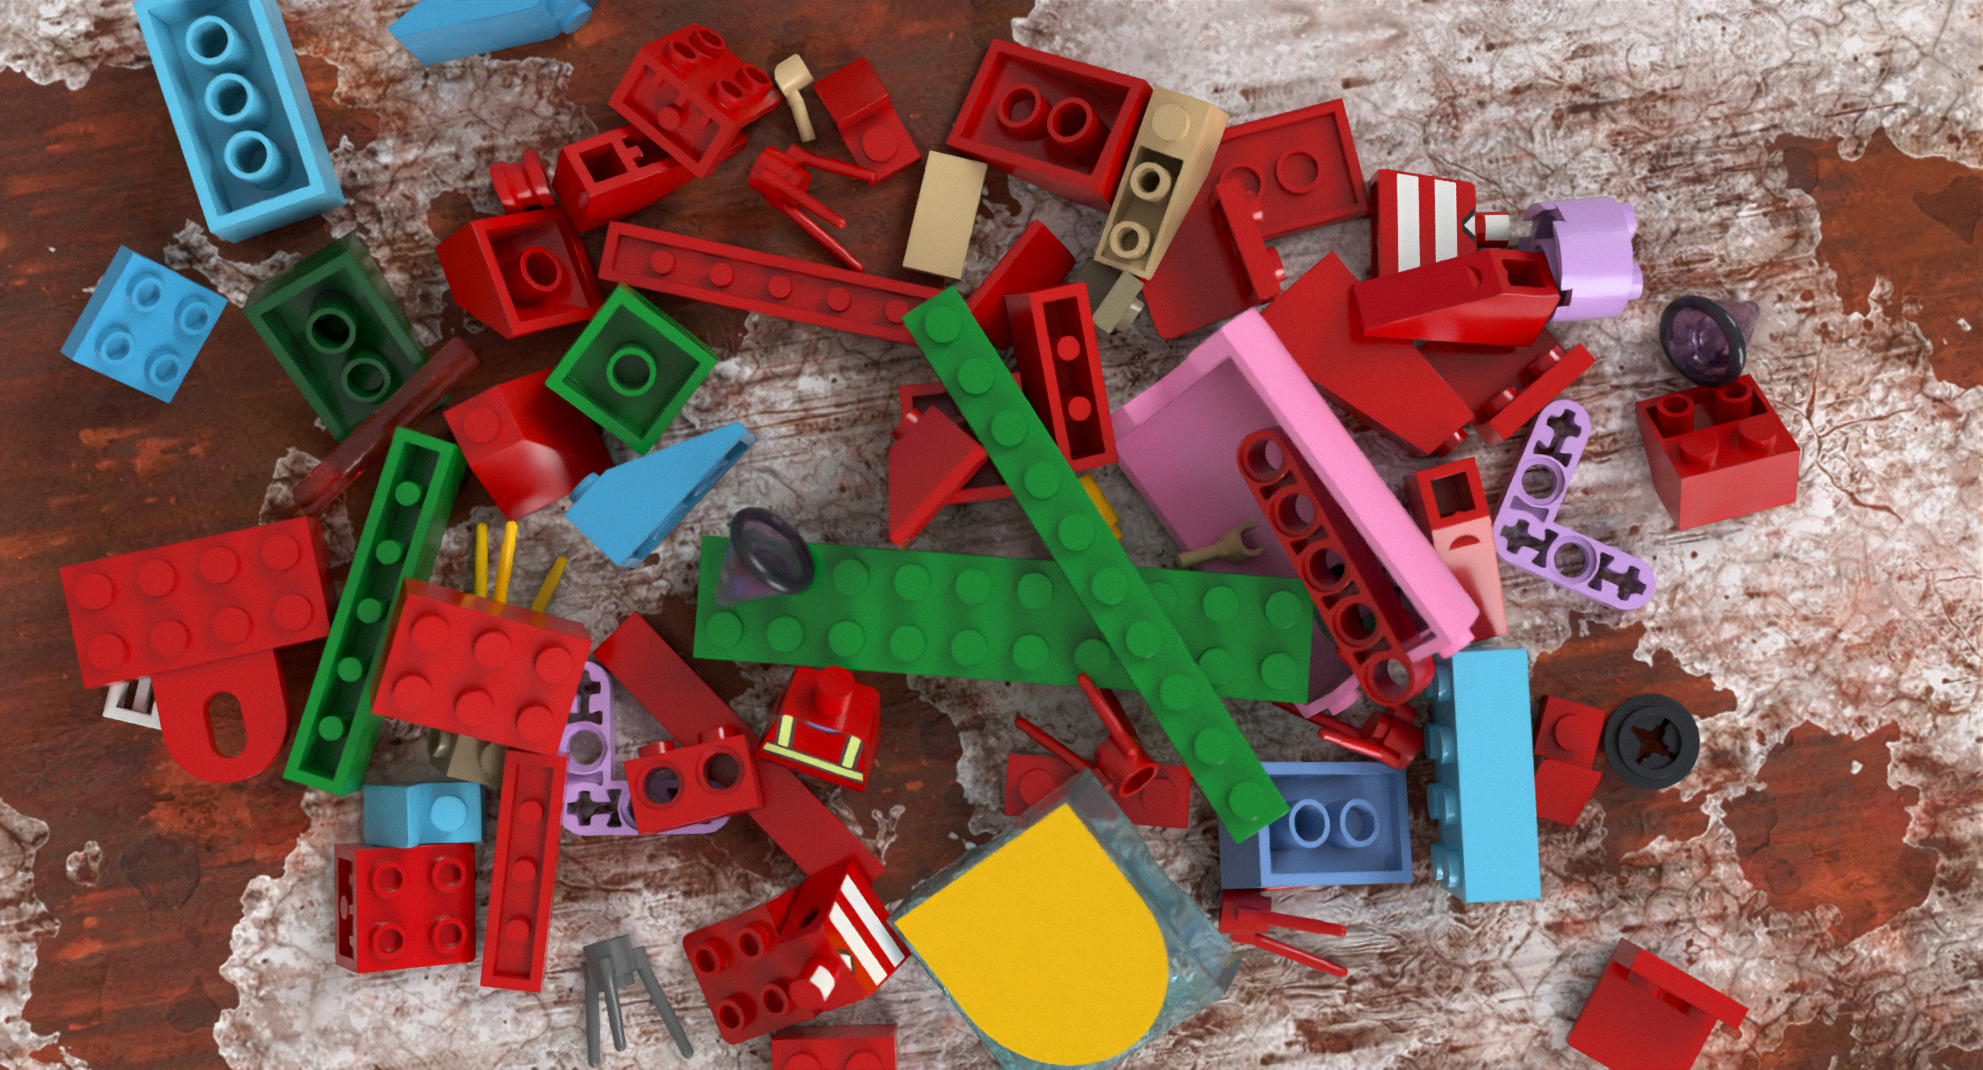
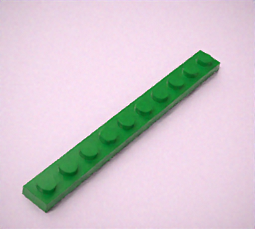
M954 285L902 316L901 319L977 440L987 452L993 465L1234 843L1238 845L1291 811Z

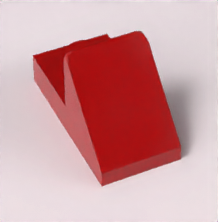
M864 56L812 84L855 164L877 173V179L874 182L865 181L869 189L878 186L922 161L918 150L892 106L891 97Z
M1543 695L1532 734L1536 816L1570 826L1574 825L1601 779L1602 772L1592 770L1591 768L1607 711Z

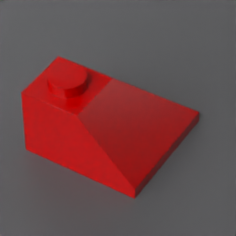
M563 205L470 221L435 247L455 303L507 339L587 323L604 302L580 235Z
M554 367L496 385L443 412L470 468L508 521L517 522L570 495L589 474L595 472L600 477L607 469L616 467L593 420L544 384L548 374Z
M933 405L924 414L914 408L890 434L897 443L889 450V538L901 549H904L988 460L987 452Z

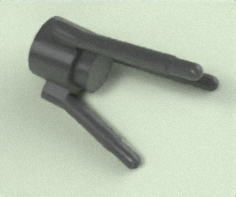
M630 934L582 947L586 960L580 962L585 981L589 1066L596 1068L600 1065L599 993L604 992L615 1050L622 1052L626 1049L624 1024L617 989L634 984L632 972L636 970L682 1056L686 1059L691 1058L694 1054L693 1048L649 965L645 946L633 948Z

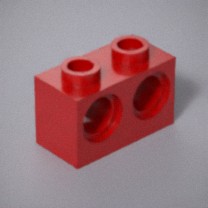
M729 726L697 734L699 744L675 750L673 740L637 748L639 758L624 761L623 763L638 834L650 836L765 809L750 737L745 734L734 736L733 727ZM732 756L739 765L737 781L727 789L719 790L714 788L708 777L710 765L718 757ZM670 769L678 777L679 790L671 801L658 804L650 795V781L657 772Z

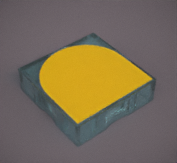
M1088 767L1025 810L1017 821L1002 835L988 843L971 848L911 890L886 920L1004 1070H1107L1225 996L1241 964V960L1188 893L1175 884L1159 867L1149 852L1142 835Z

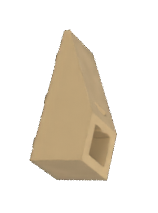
M1155 85L1093 260L1151 280L1210 171L1229 119V114L1211 103Z

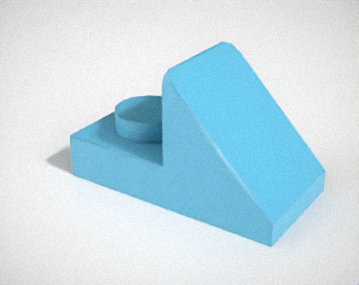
M466 780L363 784L365 844L413 848L427 843L482 842L487 840L486 785Z

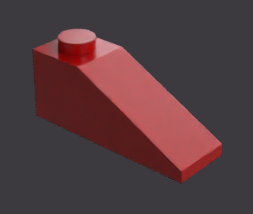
M629 124L562 147L551 186L578 233L581 234L609 224L610 220L617 221L631 216L697 176L637 127ZM740 129L719 163L747 147L749 141L742 129Z

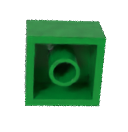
M620 280L550 371L544 384L641 456H645L718 362L717 352Z

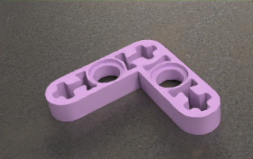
M1563 399L1550 402L1533 416L1491 515L1497 559L1606 607L1617 610L1638 609L1648 603L1654 594L1656 583L1654 573L1648 564L1637 557L1553 522L1589 438L1591 424L1585 409L1575 401ZM1564 412L1569 415L1566 425L1574 429L1573 436L1560 438L1556 444L1553 454L1564 455L1565 457L1561 464L1551 456L1534 454L1533 450L1535 445L1540 449L1549 448L1554 436V429L1546 425L1547 419L1560 417ZM1532 465L1543 466L1552 475V490L1543 499L1530 497L1522 486L1523 474ZM1519 521L1523 524L1521 534L1537 542L1544 541L1545 531L1552 535L1541 549L1539 566L1532 563V560L1539 553L1534 549L1519 546L1515 547L1511 553L1506 550L1508 540L1500 535L1503 527H1514ZM1565 543L1577 545L1584 553V567L1574 577L1563 576L1558 572L1554 564L1555 552ZM1600 555L1606 557V561L1600 566L1602 570L1613 574H1624L1628 568L1632 570L1630 580L1638 584L1635 593H1624L1620 599L1617 597L1619 587L1604 579H1595L1594 589L1588 587L1587 584L1598 571Z
M586 660L584 670L589 671L591 681L600 682L601 686L600 693L590 695L589 714L601 710L602 722L588 719L570 724L568 717L558 751L571 752L570 743L573 736L581 730H589L600 738L602 753L599 759L592 764H582L570 754L563 825L572 833L584 836L639 835L635 817L631 813V796L627 778L616 779L615 686L613 676L599 662ZM576 693L571 713H582L581 694ZM678 777L652 778L649 784V790L656 792L662 799V803H667L674 798L671 788H679ZM709 777V781L714 788L719 790L726 789L714 778ZM612 789H621L617 809L622 824L612 823L615 811H604L592 815L590 824L584 823L582 813L572 811V802L582 799L583 790L590 791V798L594 802H611L615 800ZM731 817L658 834H705L715 832L724 826Z

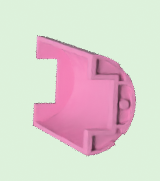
M1255 307L1248 309L1217 330L1187 354L1188 358L1110 416L1119 460L1117 464L1183 553L1220 541L1225 532L1244 522L1252 521L1258 525V527L1241 534V542L1249 550L1265 546L1263 553L1242 564H1233L1225 558L1214 559L1194 565L1195 570L1300 578L1241 475L1236 462L1237 449L1240 442L1249 433L1281 425L1362 534L1380 567L1385 568L1387 579L1393 586L1402 588L1400 595L1402 605L1405 609L1409 610L1408 616L1422 638L1421 641L1407 652L1411 661L1416 663L1435 652H1438L1442 659H1446L1457 653L1474 639V635L1468 628L1477 619L1480 613L1479 609ZM1269 440L1265 455L1268 463L1273 468L1279 470L1282 464V453L1278 445ZM1299 494L1296 500V511L1303 521L1310 524L1313 518L1312 504L1305 496ZM1333 549L1328 550L1326 554L1328 569L1338 562L1344 564L1343 558L1338 552ZM1364 604L1358 605L1360 617L1364 620L1372 610ZM1314 615L1307 704L1294 703L1305 719L1325 709H1328L1332 715H1336L1362 696L1357 688L1360 684L1357 677L1335 653L1336 645L1330 642L1321 632Z

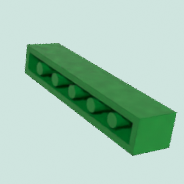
M397 426L283 778L338 796L361 791L385 716L371 713L369 690L404 577L429 583L468 463L459 445Z

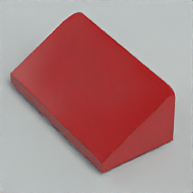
M1038 219L1032 220L965 303L990 343L1003 351L1008 349L1013 343L1004 295L1060 284L1075 266L1076 260L1071 252Z

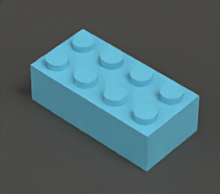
M138 0L132 2L210 233L229 242L237 243L346 205L277 0Z
M1503 646L1462 648L1446 659H1442L1439 653L1435 652L1431 655L1434 662V676L1430 685L1422 691L1423 698L1431 699L1432 723H1425L1424 748L1427 759H1435L1436 783H1429L1427 787L1429 816L1432 820L1438 819L1439 843H1433L1430 850L1433 878L1441 880L1443 889L1465 903L1541 899L1527 649Z

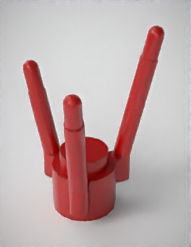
M792 144L786 153L771 145L765 148L751 169L748 181L749 187L766 196L765 202L783 212L849 269L864 273L865 267L861 262L795 205L799 204L835 228L842 229L846 225L845 219L806 193L811 182V173L805 171V167L809 166L868 182H874L877 179V173L854 164L812 154L795 144Z
M1337 645L1335 648V653L1351 669L1340 647ZM1270 701L1276 707L1321 726L1317 734L1319 738L1375 758L1393 769L1403 770L1418 754L1423 742L1424 731L1412 723L1417 715V710L1405 703L1392 707L1387 706L1390 711L1384 714L1378 710L1374 711L1367 718L1362 729H1359L1322 712L1305 719L1294 703Z
M1079 673L1077 675V682L1111 734L1099 744L1095 751V756L1098 758L1097 768L1025 718L1017 717L1015 719L1014 725L1019 730L1088 778L1101 795L1114 788L1120 797L1132 796L1145 788L1158 773V763L1142 744L1112 689L1100 688L1097 690L1086 673Z
M1310 886L1223 889L1218 932L1232 934L1231 942L1251 944L1340 978H1344L1348 974L1347 968L1257 933H1267L1270 925L1316 934L1345 936L1347 929L1341 924L1271 912L1272 897L1261 895V892L1307 888Z

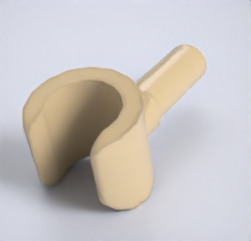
M794 54L776 66L775 81L787 99L788 106L791 107L801 142L805 143L816 139L805 102L799 90L814 80L800 56Z
M1252 521L1244 522L1225 532L1220 541L1214 542L1212 545L1176 555L1179 568L1183 569L1223 558L1233 564H1242L1263 553L1265 546L1249 550L1241 542V534L1258 527V525Z

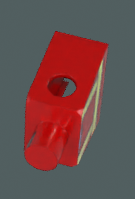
M797 666L772 706L754 759L864 793L881 741L880 692L874 687L855 682L853 675L841 666H828L822 671L807 666Z

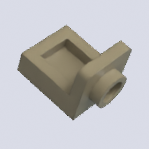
M1093 258L1086 262L1072 282H1086L1095 334L1104 340L1109 336L1114 327L1125 334L1145 305V303L1136 298L1144 286L1143 282L1126 270L1119 276L1100 262L1093 260Z
M432 728L428 740V753L431 756L430 764L449 777L502 789L506 749L509 746Z

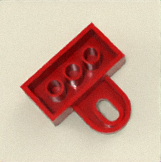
M305 516L59 568L84 689L110 687L151 678L166 747L180 767L199 779L214 783L242 781L262 773L280 757L290 737L292 713L279 650L328 640L339 606L321 520ZM223 691L233 694L238 699L247 736L244 750L236 757L226 756L217 748L209 714L211 700L215 695Z

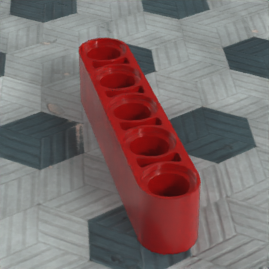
M1281 425L1249 433L1240 442L1237 449L1236 462L1239 471L1364 692L1374 702L1391 707L1402 704L1419 694L1432 681L1434 662L1431 655L1416 663H1413L1408 657L1407 652L1421 641L1422 638L1364 537ZM1269 440L1275 442L1281 450L1282 464L1279 470L1273 468L1267 461L1265 452ZM1299 494L1305 496L1312 504L1313 518L1310 524L1303 521L1296 511V500ZM1329 549L1335 550L1343 558L1345 571L1342 578L1334 575L1328 569L1326 554ZM1359 604H1364L1373 611L1376 618L1374 632L1368 631L1359 623L1357 618ZM1390 659L1400 662L1405 667L1408 674L1407 686L1395 683L1388 672V662Z

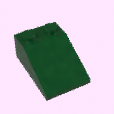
M354 231L349 232L250 289L242 312L348 458L396 431L397 426L403 427L451 400L448 388L389 282Z

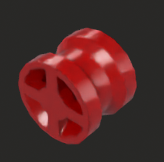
M536 148L523 152L520 160L508 164L501 160L489 165L494 187L507 215L526 212L528 208L536 205L548 208L558 203L556 193L551 186L552 181Z

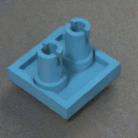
M121 244L60 352L77 363L170 403L229 300L215 291Z

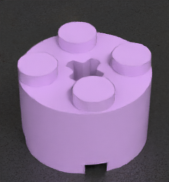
M1602 196L1538 202L1531 204L1527 208L1522 222L1533 221L1530 237L1519 238L1518 251L1545 253L1560 295V300L1545 324L1616 317L1625 309L1628 300L1640 298L1643 289V276L1639 265L1633 263L1631 238L1635 233L1636 217L1630 203H1617L1611 197Z

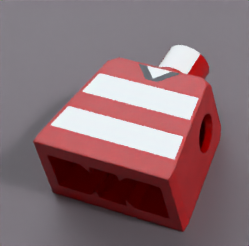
M1378 169L1369 179V201L1372 213L1369 215L1370 279L1477 252V248H1506L1510 236L1508 212H1476V188L1471 182L1391 169Z
M852 860L805 879L777 941L779 953L796 975L789 989L791 998L797 1005L807 1010L821 1009L828 1012L869 997L914 951Z

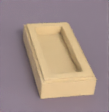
M929 151L904 257L903 269L961 282L988 164Z

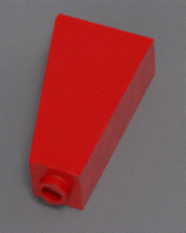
M1331 251L1259 314L1265 319L1323 398L1416 458L1428 456L1433 451L1442 458L1468 436L1462 426L1475 415L1409 339L1362 336L1349 291L1352 284L1359 283V281L1337 255Z

